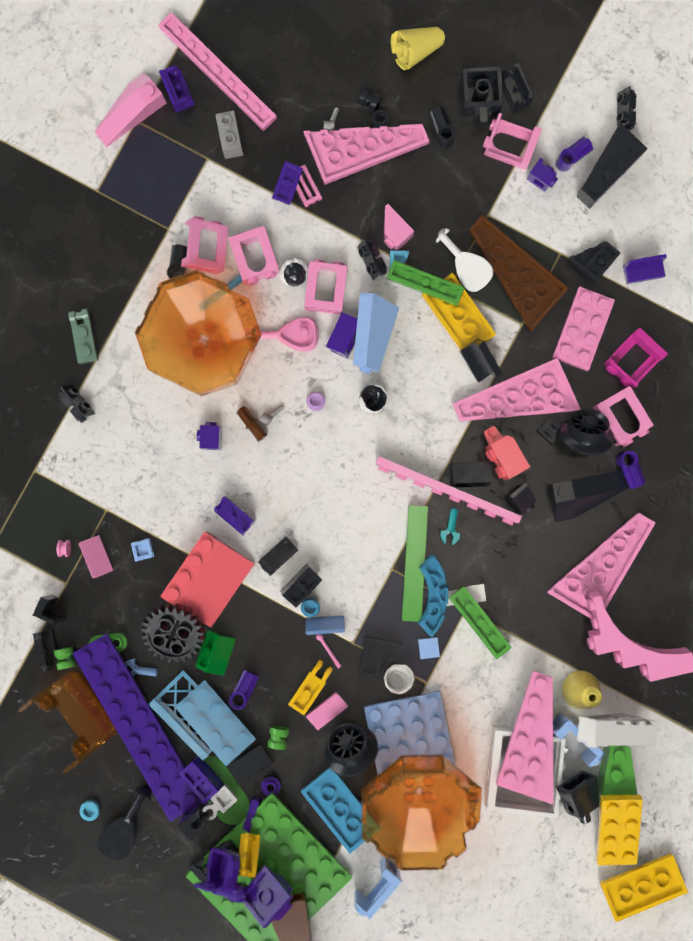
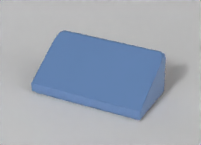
M344 616L306 619L307 635L343 633L345 631Z

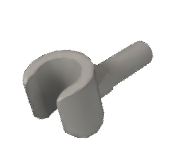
M335 107L330 121H324V130L334 131L335 119L339 111L337 107Z
M280 405L270 415L264 412L260 416L259 421L264 425H269L284 407Z

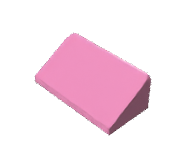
M100 535L79 542L92 578H97L114 571Z
M336 691L307 713L306 718L319 730L349 706Z

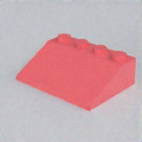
M204 532L160 597L173 606L178 604L179 609L186 606L185 612L192 610V617L198 615L197 620L212 627L254 566V563L209 532Z

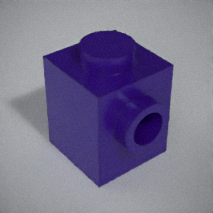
M206 422L205 425H200V430H197L196 435L197 441H199V448L202 450H221L222 427L217 426L216 422Z

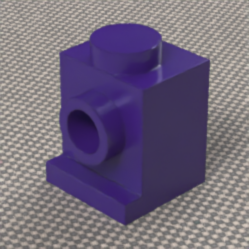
M540 158L529 173L527 180L545 192L548 187L553 188L559 178L556 177L557 173L554 172V169L549 165H544L542 163L543 159Z

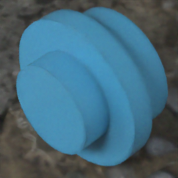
M307 598L302 602L301 612L305 616L314 617L319 613L320 604L316 599Z

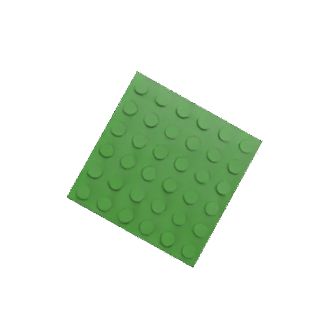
M274 793L269 794L259 803L256 814L251 820L252 827L250 830L251 834L261 835L256 875L264 866H269L275 874H281L293 888L290 892L291 894L305 892L308 920H310L353 878L352 874ZM246 817L213 848H217L221 843L227 842L229 839H232L240 847L241 833H248L243 829ZM211 850L203 857L204 863L201 865L202 867L207 865ZM191 870L186 873V877L193 884L202 882ZM238 876L237 879L238 883L246 888L254 877ZM197 888L248 941H279L272 923L267 928H262L243 902H232L221 895H215L212 892H206Z

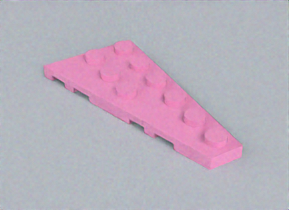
M423 124L400 125L399 127L380 126V128H345L336 131H304V136L324 185L429 144Z
M558 358L452 404L460 422L581 410Z
M636 513L546 592L588 618H593L592 611L589 610L587 599H589L588 592L597 591L602 596L606 609L654 527L655 522L640 513Z
M532 670L496 785L553 804V678Z

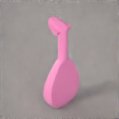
M303 317L288 322L278 331H254V327H249V330H245V336L252 344H254V339H279L280 342L294 350L308 352L315 349L318 345L319 329L315 320Z

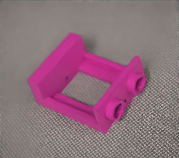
M639 327L604 364L607 366L606 369L609 373L621 379L620 383L624 387L630 386L633 389L668 353ZM637 343L650 356L629 376L617 364Z

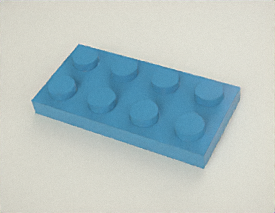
M205 680L175 706L225 766L231 763L256 739Z
M330 767L301 790V793L349 854L380 830V826L339 774L333 772Z

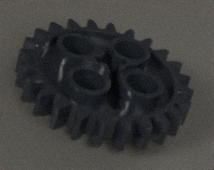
M168 603L165 609L163 605H160L159 609L154 608L151 613H148L143 622L141 638L146 639L144 645H150L148 652L154 650V657L158 654L161 655V661L166 657L168 663L172 659L178 663L180 658L183 662H186L187 657L192 659L193 655H197L203 645L205 638L203 635L205 629L201 628L203 623L196 622L199 616L192 617V610L185 612L186 606L179 609L178 604H176L172 608L170 603ZM178 620L180 621L179 626L175 632V635L172 639L170 646L168 647L166 646L167 641L171 635V632L174 628L176 621Z

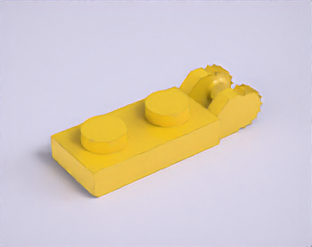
M320 659L288 703L289 706L302 715L306 714L333 670L329 666L322 678L316 676L315 674L322 667L323 663Z

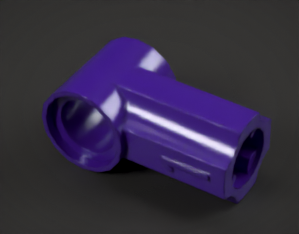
M583 136L569 148L564 149L556 159L555 165L557 169L562 172L568 171L574 164L593 151L592 142L589 138ZM563 158H567L569 163L565 162Z
M621 451L616 456V463L621 467L629 489L644 485L646 481L638 464V455L634 451ZM626 454L630 456L629 464H625L624 462V456Z
M244 669L229 699V704L233 709L240 710L246 706L259 676ZM235 695L243 697L244 702L242 705H237L234 702Z

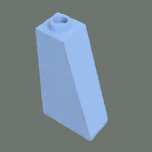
M374 293L360 294L353 365L359 367V371L366 374L371 372L379 373L399 311V307Z

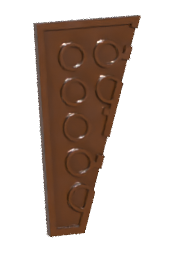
M481 215L469 229V232L485 259L493 266L496 277L531 332L569 288Z

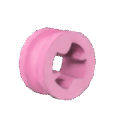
M58 540V557L63 555L69 557L71 553L70 540L65 542Z

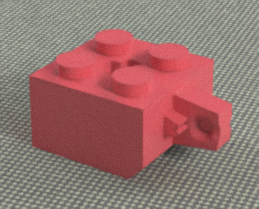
M495 426L483 432L489 445L485 447L487 450L485 455L489 461H493L496 468L494 470L500 479L508 480L530 468L513 437L507 435L503 437Z

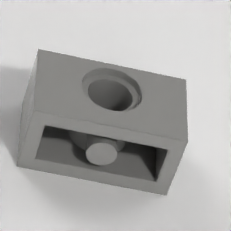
M234 111L215 114L225 159L243 156Z

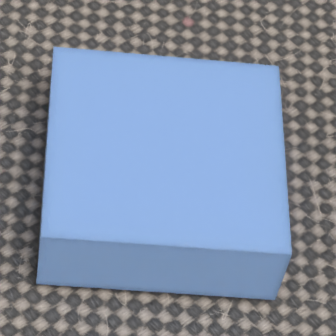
M151 538L131 543L135 562L155 557Z
M437 637L418 639L420 659L440 657Z

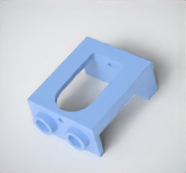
M560 713L553 720L554 734L562 740L571 731L577 737L578 728ZM588 747L580 758L591 768L602 760L604 752L598 747Z
M386 856L380 861V870L383 878L369 895L365 897L357 889L354 891L356 911L361 916H367L369 919L372 918L401 883L400 868Z

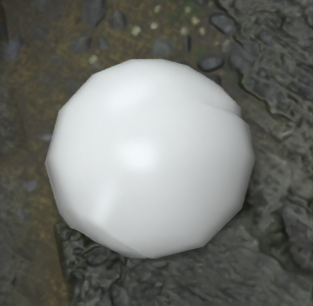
M405 664L392 665L385 672V686L392 693H406L412 688L414 682L413 671Z

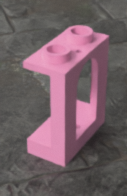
M499 113L497 120L493 118L489 129L492 131L491 137L486 136L483 147L486 148L484 155L526 170L542 128L535 126L533 131L500 119L502 114ZM498 133H505L527 141L528 144L523 158L497 149L493 144L494 136Z
M194 216L185 222V225H189L187 257L182 259L181 267L219 274L224 271L228 226L222 225L219 221L208 222L204 221L202 217ZM201 229L217 232L215 261L198 258Z
M264 226L228 237L244 285H254L261 279H272L279 274V268ZM259 241L266 259V266L262 271L254 272L249 269L241 247Z
M319 259L309 262L304 303L306 311L341 314L343 312L348 271L347 265H344L342 262L325 263L324 260ZM320 270L336 272L334 302L315 300L317 277Z
M630 386L592 407L595 411L602 413L608 418L610 422L609 429L617 441L615 446L622 445L625 447L634 442L632 438L637 435L642 437L650 432L649 428L654 426ZM624 398L640 423L639 429L632 434H628L622 429L610 409V406Z

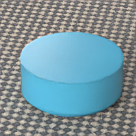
M93 799L85 801L80 807V815L86 821L96 819L101 812L100 804Z

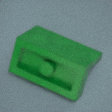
M207 630L195 667L205 673L224 676L236 639Z

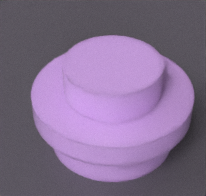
M312 392L307 397V406L313 411H319L325 406V397L319 392Z

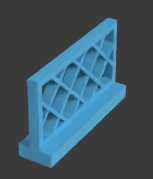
M183 670L148 705L204 760L212 752V749L208 748L204 744L203 739L196 735L198 734L197 732H193L190 729L189 723L187 726L182 721L186 720L185 718H179L176 715L177 692H188L190 694L193 691L191 690V685L194 688L198 686ZM182 676L189 681L188 690H177V681ZM175 684V690H169ZM166 692H175L174 704H166L161 697Z

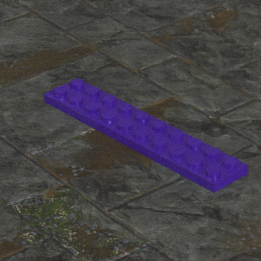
M106 633L72 653L169 821H173L199 804H202L203 801L179 775L186 766L154 711L148 705L146 697L110 635Z

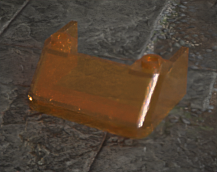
M76 672L67 673L18 709L21 713L34 703L45 712L51 711L56 707L73 729L78 739L73 742L71 750L77 760L63 770L64 773H67L117 733L102 704L82 677Z

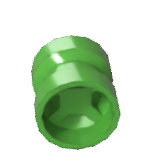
M73 646L54 650V656L58 660L56 664L57 670L77 666L76 659L73 658L72 654L74 653Z
M270 726L269 733L271 738L268 740L267 747L285 750L287 748L286 737L289 734V728Z

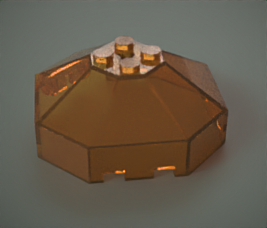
M198 270L160 282L153 300L150 301L144 313L140 326L138 325L135 331L147 370L200 397L237 385L262 336L249 298L230 290L227 284L206 276ZM201 335L209 337L206 345L199 343L198 340L201 339Z
M443 754L402 755L361 789L362 839L367 843L372 842L380 854L387 859L392 858L396 862V866L402 871L442 870L448 865L447 861L451 857L457 858L467 850L464 834L469 830H474L480 822L482 788ZM417 788H421L422 790L420 795H417V792H414L417 790Z

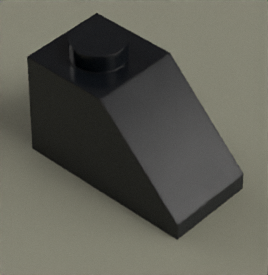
M526 483L518 484L505 496L519 514L524 512L528 514L535 508L533 504L537 502Z

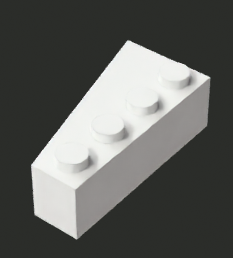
M625 713L580 716L577 741L584 742L585 746L590 748H597V745L608 747V745H655L658 721Z

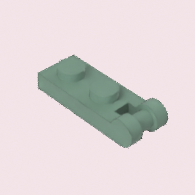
M82 309L80 312H68L78 363L84 364L98 361L89 309ZM84 319V324L79 325L78 320Z

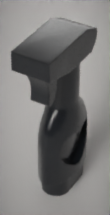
M229 839L227 842L224 841L217 847L228 849L235 853L239 851V847L232 839ZM204 858L189 864V869L202 882L207 881L208 872L207 865L205 867L201 866L204 863Z

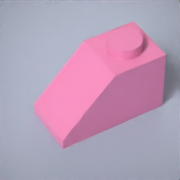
M387 204L384 217V242L390 249L394 248L398 251L413 237L414 230Z

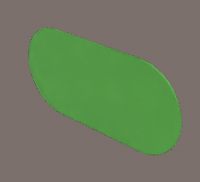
M207 756L204 761L238 797V800L224 813L219 809L217 816L226 824H239L247 816L250 806L249 799L225 764L215 756Z

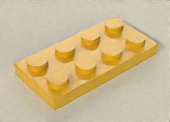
M453 273L444 278V280L462 286ZM465 289L458 306L424 293L421 294V297L459 350L477 338L486 343L497 335Z
M641 794L601 795L596 855L598 865H637L643 803Z
M671 853L599 882L615 922L688 893L677 863Z

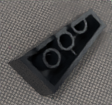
M620 123L576 197L591 209L642 157L648 148Z

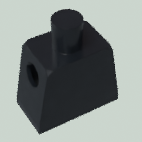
M582 770L556 788L567 814L579 818L580 823L586 824L591 821L590 813L598 808L600 804L597 776Z

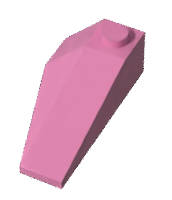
M141 74L127 85L97 127L95 133L104 145L108 147L165 105L166 101L163 94L147 75Z

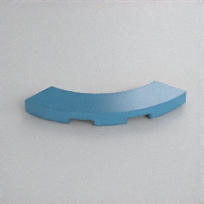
M431 554L419 567L427 583L428 602L418 624L429 636L433 637L444 620L449 592L445 572L438 559Z

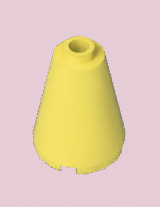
M439 27L395 31L391 36L392 53H396L398 57L395 60L396 63L403 70L410 69L441 47L445 40V34Z
M578 670L570 673L562 684L564 700L575 709H590L601 703L600 683L593 674L587 671Z

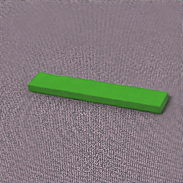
M408 505L402 621L418 622L422 617L424 575L419 567L425 561L428 506Z

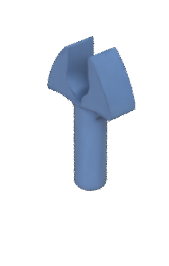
M136 658L125 661L126 665L134 669L131 671L133 677L136 674L157 676L158 670L155 668L138 666Z

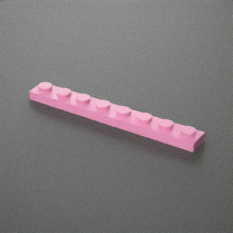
M170 13L158 24L159 29L263 131L277 119L276 115L175 15Z
M382 457L377 459L375 465L379 466L378 470L397 473L395 477L404 481L409 478L418 487L424 488V486L432 488L431 492L440 496L442 493L447 494L450 500L457 503L460 500L466 502L467 507L476 511L478 508L485 510L484 514L493 518L497 515L503 518L502 522L509 525L517 524L521 520L522 516Z

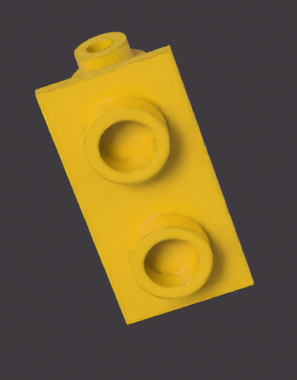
M241 833L238 876L256 878L261 835Z

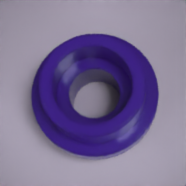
M270 776L263 780L261 789L266 796L271 793L277 795L280 792L281 784L276 777ZM267 785H274V789L269 790Z

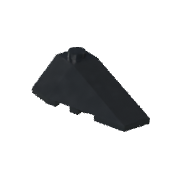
M622 470L549 484L548 489L555 522L575 519L626 490L627 487Z

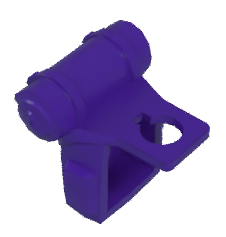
M211 848L207 862V881L194 883V887L206 892H212L215 895H221L228 898L229 901L242 903L246 899L247 890L238 883L237 879L240 855L228 849Z

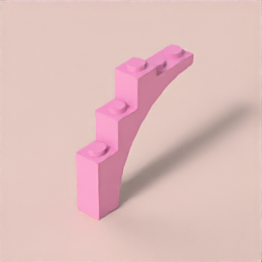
M597 591L588 592L589 599H587V604L593 614L591 624L595 630L588 631L589 638H587V644L589 649H592L596 655L613 652L616 663H619L623 668L639 665L642 676H645L650 682L693 672V653L686 647L674 649L654 648L642 645L626 637L610 619L602 596Z

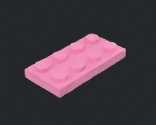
M579 286L552 358H558L561 362L588 371L615 300Z

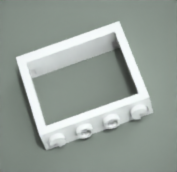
M493 727L484 801L486 809L557 818L558 812L562 808V802L559 800L560 796L556 787L564 783L562 780V773H565L566 770L564 753L568 751L566 738L563 737L561 740L557 735L553 734V741L555 742L553 757V804L549 803L548 806L502 801L496 800V780L499 774L503 735L511 736L513 729Z

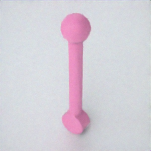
M317 634L316 639L321 641L337 668L342 667L323 639V634Z

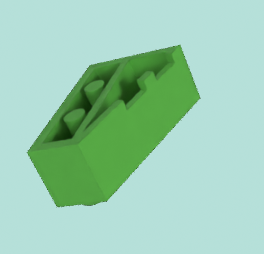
M608 745V747H603L604 754L602 755L598 778L599 801L601 795H638L630 747L628 745Z

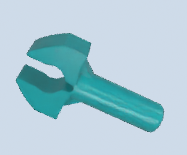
M456 508L450 509L448 527L440 531V538L444 544H446V536L450 531L453 536L451 545L455 544L460 538V533H457L455 530L458 514Z

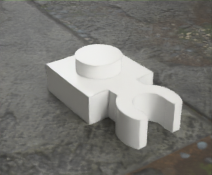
M224 784L211 798L213 803L206 804L202 811L205 812L207 809H212L213 814L209 819L213 820L217 816L219 809L224 813L238 800V797L227 784Z

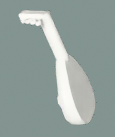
M448 228L442 229L438 233L436 242L438 243L441 240L456 257V270L462 285L472 292L485 287L493 277V266L479 255L461 252L447 236L450 230Z

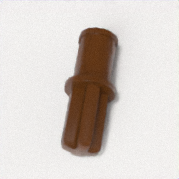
M245 406L238 409L237 415L246 425L245 428L250 430L257 442L263 440L267 433L258 424L259 420L255 419Z

